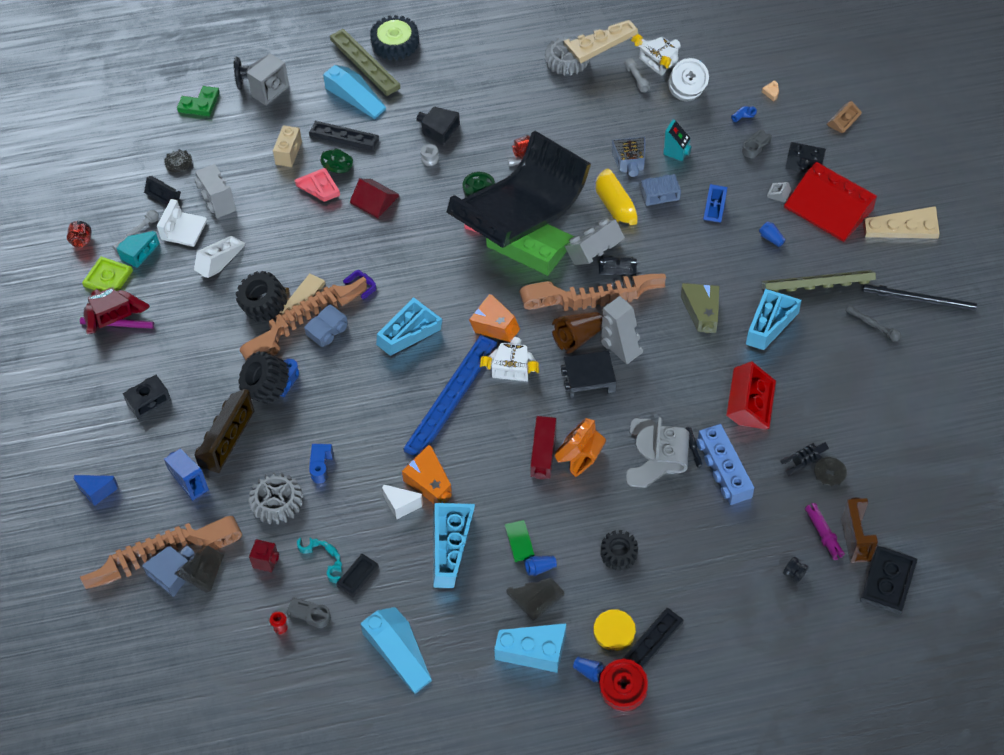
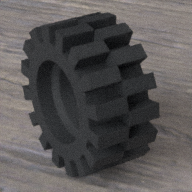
M614 530L612 535L608 533L606 538L602 540L601 557L604 563L607 562V567L610 568L613 565V570L620 567L621 571L624 570V566L626 569L630 568V564L634 565L635 560H637L638 542L637 540L634 541L635 537L633 535L629 537V532L626 531L625 534H622L623 530H619V534H616ZM615 545H622L627 548V553L618 556L613 554L611 549Z

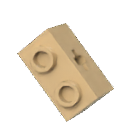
M282 126L273 149L276 165L293 166L302 143L300 128Z

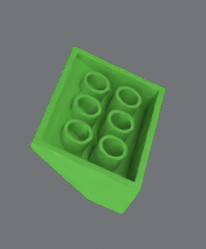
M547 224L504 248L486 238L487 247L549 276L567 252L565 246L575 236Z

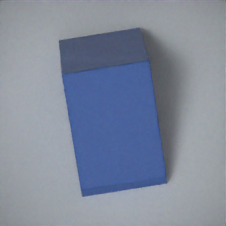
M710 184L703 220L721 223L728 187Z
M74 475L77 487L94 506L118 489L114 476Z

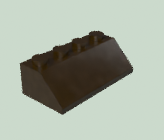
M244 389L232 393L228 400L224 401L220 414L214 418L213 426L210 431L206 432L203 443L195 451V459L199 467L220 473L255 412L249 390Z

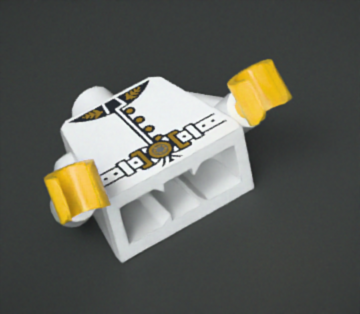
M639 34L632 37L631 41L635 42L636 47H640L639 59L658 74L663 75L668 69H673L678 63V49L680 48L678 40L674 39L669 42L664 37H660L655 40L646 41Z
M514 337L509 343H501L498 349H495L489 356H482L480 360V367L486 366L490 370L492 366V378L528 381V374L530 372L539 373V363L535 360L532 353L527 352V346L521 345V339L518 337Z

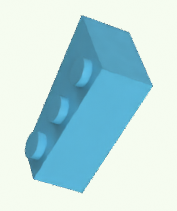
M765 289L749 328L746 345L765 350L799 314L802 300Z
M413 297L377 333L376 345L391 356L440 331L442 318Z
M566 624L499 630L494 648L495 660L558 673L566 637Z

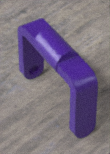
M355 270L343 280V283L347 285L357 276L360 278L364 276L366 284L371 286L361 295V298L364 300L376 291V283L366 273Z

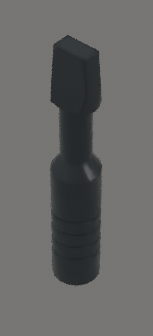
M686 427L684 429L689 431V447L693 451L697 468H700L702 461L697 451L698 446L692 428Z

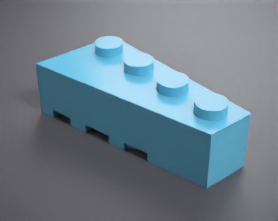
M434 504L433 588H454L475 504Z

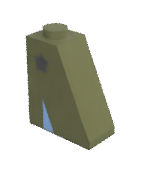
M682 283L681 299L697 332L716 333L720 286Z

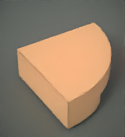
M775 80L762 88V93L773 102L779 95L778 83Z

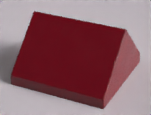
M359 178L350 203L378 219L394 203L399 194L373 179Z

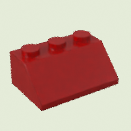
M752 361L734 367L726 416L741 426L769 429L776 380Z

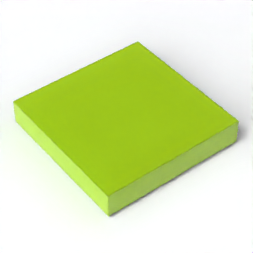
M100 256L83 280V287L92 290L99 289L100 291L113 288L115 291H119L133 272V268Z

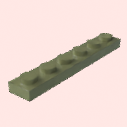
M341 29L330 35V40L386 96L401 89L400 83L346 30Z
M865 270L761 282L762 289L764 290L768 289L779 292L781 289H786V291L790 292L797 291V288L804 287L805 290L815 289V286L820 285L823 288L834 287L833 284L839 283L841 286L852 285V282L868 284L870 280H876V272Z

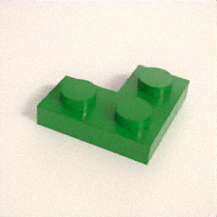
M202 86L198 98L181 96L177 105V111L179 113L210 117L220 93L219 88Z

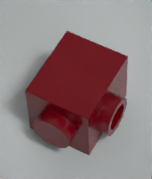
M259 539L255 540L249 555L252 568L272 573L275 564L279 560V552L275 543Z

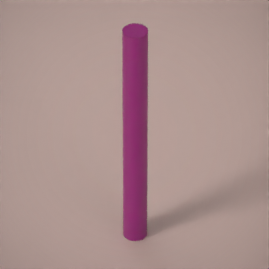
M80 317V324L86 325L84 317ZM118 320L107 326L154 329V322Z

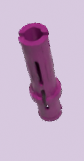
M811 503L813 508L807 505L805 511L821 536L823 546L827 547L833 560H838L837 555L841 559L845 553L837 542L836 534L832 533L817 504Z

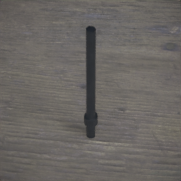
M864 284L863 292L875 293L881 297L892 296L974 311L977 308V303L890 289L883 285L878 287Z

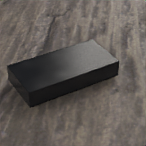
M362 553L336 583L337 587L354 597L379 568L378 563Z

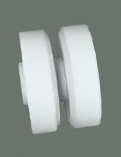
M688 58L681 60L676 64L669 76L668 86L670 92L674 97L682 101L695 100L702 94L708 84V70L697 59Z

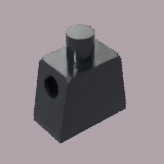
M432 107L428 114L419 112L416 118L422 124V133L443 146L460 125L459 112L439 107Z

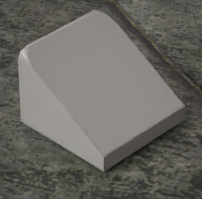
M788 182L772 183L767 197L786 203L792 194V188Z

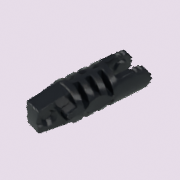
M826 442L818 446L812 443L781 459L780 462L781 464H786L793 460L796 467L786 471L789 476L805 468L807 465L822 459L820 454L828 450L829 447Z

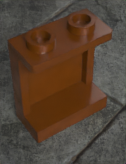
M855 497L847 500L841 518L850 563L871 562L878 544L877 535L864 536L861 521L868 505L867 498Z

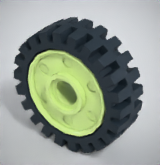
M394 15V18L388 16V19L385 17L381 18L382 22L378 20L373 25L370 33L373 51L377 52L379 57L382 55V58L386 59L388 57V60H392L393 57H395V60H399V57L404 59L405 55L411 56V53H414L415 49L418 48V28L413 20L410 21V18L405 19L404 16L398 18V15Z

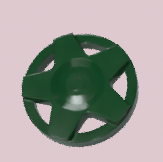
M335 148L334 150L323 151L320 158L321 165L335 173L348 172L353 166L352 156L342 152L341 149Z
M473 172L463 180L464 194L468 197L495 184V180L488 173Z

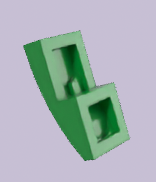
M521 520L504 524L514 561H523L529 559L530 556H535L525 521Z

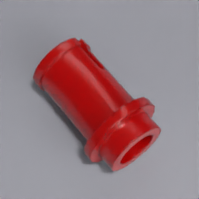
M274 612L270 616V624L274 627L275 633L284 634L288 629L286 616L283 612Z

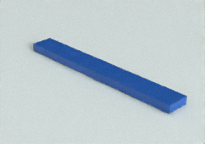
M483 335L479 336L404 446V452L416 457L428 445L432 444L482 369L480 367L481 357L489 356L497 347L496 341Z

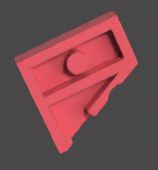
M325 168L295 179L297 187L324 202L340 196L338 187Z

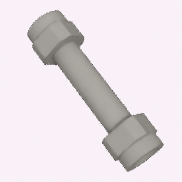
M633 58L626 59L624 64L627 71H631L635 77L638 89L641 92L648 91L650 88L649 83L639 73L636 61Z

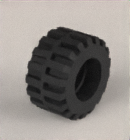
M257 271L253 275L249 274L248 278L241 281L242 284L237 287L239 291L236 292V301L250 319L259 322V320L266 322V319L270 321L280 311L284 310L283 305L287 304L286 298H288L286 290L270 272L261 271L259 273ZM266 293V295L263 298L257 300L259 296Z
M258 351L256 354L253 353L250 358L246 359L239 373V389L249 390L250 397L253 400L264 404L273 403L274 400L279 398L280 394H283V390L287 386L289 370L286 362L263 351Z

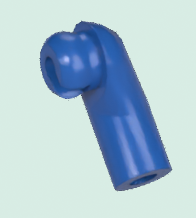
M743 106L731 116L733 122H738L741 118H752L757 114V109L753 106Z

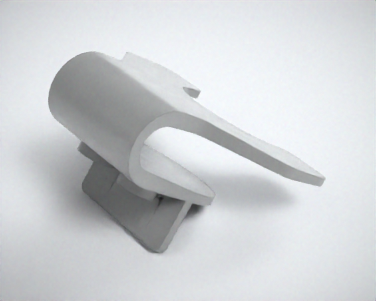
M658 417V425L651 419H633L631 421L630 434L637 437L636 447L639 453L648 461L640 467L627 470V485L630 487L646 488L666 473L685 472L688 469L689 431L681 427L661 426L662 417Z

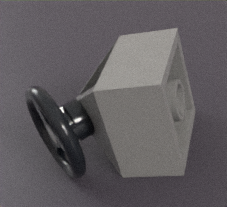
M271 53L250 66H242L240 58L238 56L234 58V76L237 89L242 90L243 79H248L252 97L264 105L269 104L290 87L285 62Z

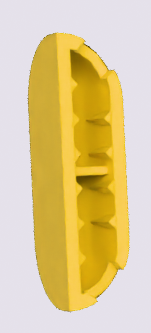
M608 168L604 169L597 176L595 182L597 194L617 222L621 221L629 223V225H636L638 219L632 200L614 173Z

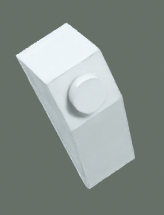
M229 236L197 251L194 271L207 278L219 273L245 246V243L233 236Z

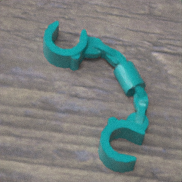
M310 537L309 546L302 547L301 538L297 540L298 550L303 554L313 553V548L319 545L326 547L325 550L331 556H335L337 560L334 565L328 566V580L332 583H337L341 579L340 576H331L335 571L342 572L340 555L332 544Z

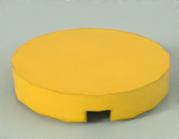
M617 609L601 613L596 618L593 627L597 643L607 650L621 651L628 648L633 642L636 633L632 617L626 612Z

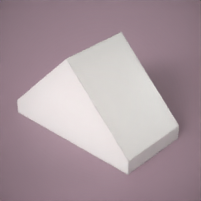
M387 485L382 487L384 499L396 519L423 506L421 493Z

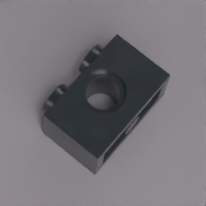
M791 142L785 169L806 173L816 162L823 165L826 149Z
M157 375L145 379L142 383L122 393L127 405L137 419L171 401L168 389Z

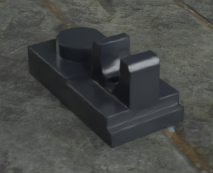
M153 176L146 178L145 194L167 206L171 199H180V191L176 192V189Z

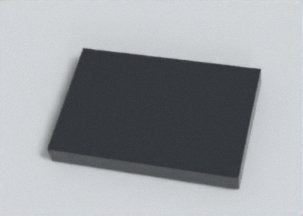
M877 545L860 601L901 615L918 559Z

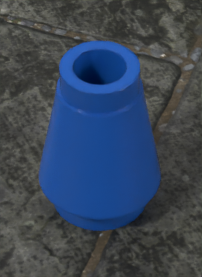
M767 221L759 230L761 237L777 247L782 246L786 241L774 223Z
M554 555L530 556L529 559H525V569L529 576L533 575L535 577L557 567Z
M577 657L573 664L574 669L592 682H600L601 673L606 667L602 662Z

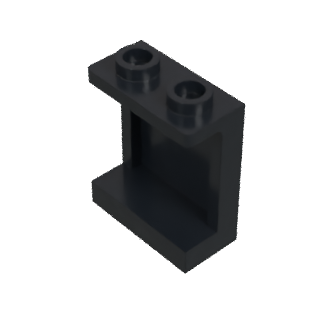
M609 351L564 357V365H561V374L566 377L564 387L565 392H569L570 398H574L575 392L607 388L608 394L616 393V378Z

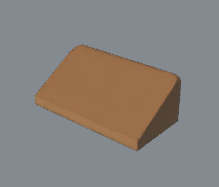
M851 100L841 107L827 125L843 134L862 112Z

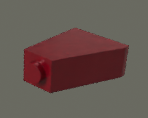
M536 417L530 470L531 477L537 479L551 478L556 444V418Z

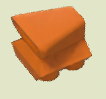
M585 418L568 434L563 444L555 452L558 463L570 461V472L575 477L579 476L595 462L606 442V439L596 431L595 420Z

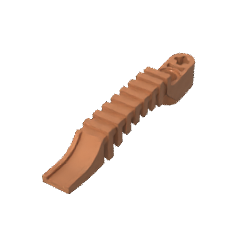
M645 274L633 276L634 285L632 287L628 276H624L623 288L620 280L615 281V290H613L610 283L607 284V291H604L603 286H598V292L596 293L593 287L589 288V294L585 293L584 287L579 288V295H576L574 287H569L570 291L566 292L554 286L552 282L546 281L522 287L520 295L524 308L528 310L560 304L564 311H569V307L575 311L580 307L587 309V306H591V308H595L596 305L605 306L606 303H611L619 296L625 301L627 300V302H632L633 299H639L640 295L647 290L664 288L666 275Z
M363 276L350 285L325 287L321 293L320 291L316 292V296L312 297L311 295L307 297V301L303 300L300 302V305L292 306V310L289 311L287 309L283 315L278 314L276 316V323L273 319L268 321L269 331L241 346V354L245 360L258 351H263L273 356L277 355L280 351L278 345L280 336L284 334L288 337L290 335L288 326L292 330L297 329L295 325L296 320L301 325L304 323L303 316L307 320L312 319L311 311L315 316H318V307L323 310L327 307V303L338 309L337 301L341 306L349 303L367 289L365 277Z
M233 516L224 517L197 530L192 529L190 523L185 524L186 529L177 526L174 531H165L164 535L159 533L155 535L156 538L150 539L149 537L145 539L146 542L141 543L139 541L135 543L136 546L131 547L129 545L123 551L121 549L116 550L115 554L109 555L108 560L100 569L80 576V579L86 589L101 586L122 578L117 566L122 565L126 576L129 577L132 574L127 562L132 561L135 570L140 568L137 558L142 557L143 562L146 563L148 561L147 554L151 553L154 557L157 555L156 551L160 549L162 551L170 545L174 550L179 551L176 544L181 542L184 548L186 545L188 546L193 543L205 547L209 552H213L239 540L242 537V532Z

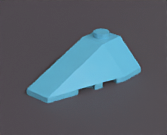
M334 65L323 74L325 89L372 118L376 119L386 110V106L360 74L350 68Z
M396 607L377 610L360 623L363 635L414 694L432 681L410 624Z

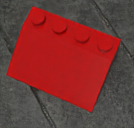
M816 162L806 172L785 203L784 208L845 242L874 210L877 195Z

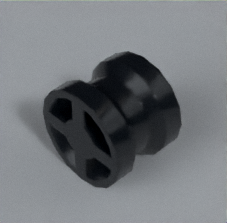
M793 557L786 565L783 574L791 576L793 581L798 583L806 574L809 566L801 564L798 558Z

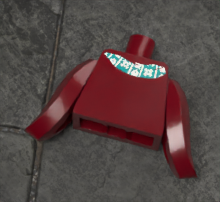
M113 288L100 291L96 289L89 296V303L86 304L83 311L86 334L96 333L97 325L99 328H102L132 315L131 313H142L149 309L150 305L123 290L115 291Z

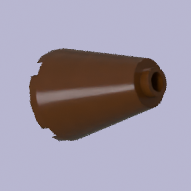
M598 312L561 316L554 319L552 325H555V330L552 331V335L561 350L565 349L567 354L576 351L602 330V315Z

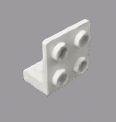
M171 199L157 224L161 240L195 246L207 223V218L181 212L178 201Z

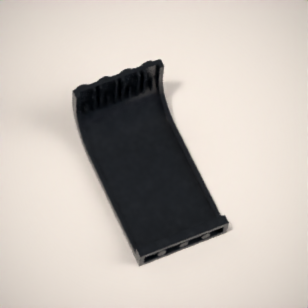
M535 130L531 132L527 150L522 161L511 175L464 199H460L456 195L451 196L446 213L504 248L565 214L581 193L591 163Z

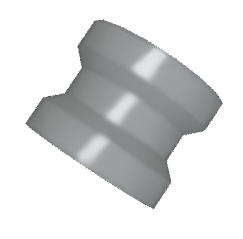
M427 144L421 148L422 163L426 166L436 165L439 161L437 147Z

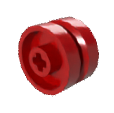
M614 660L601 673L599 683L602 698L614 710L622 712L632 711L645 700L648 690L647 675L643 668L633 660ZM626 683V689H621L620 684Z

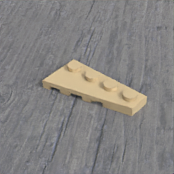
M630 20L611 25L607 30L598 29L594 31V34L588 36L583 34L577 36L578 39L572 41L570 39L564 40V45L581 64L637 35L638 29Z
M936 206L866 218L864 221L865 237L938 239L940 235Z

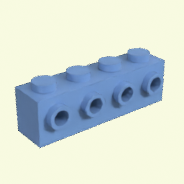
M718 424L700 430L696 440L697 446L700 451H703L707 466H711L713 478L716 483L719 482L723 498L727 499L730 505L751 499L754 493V486L722 425Z

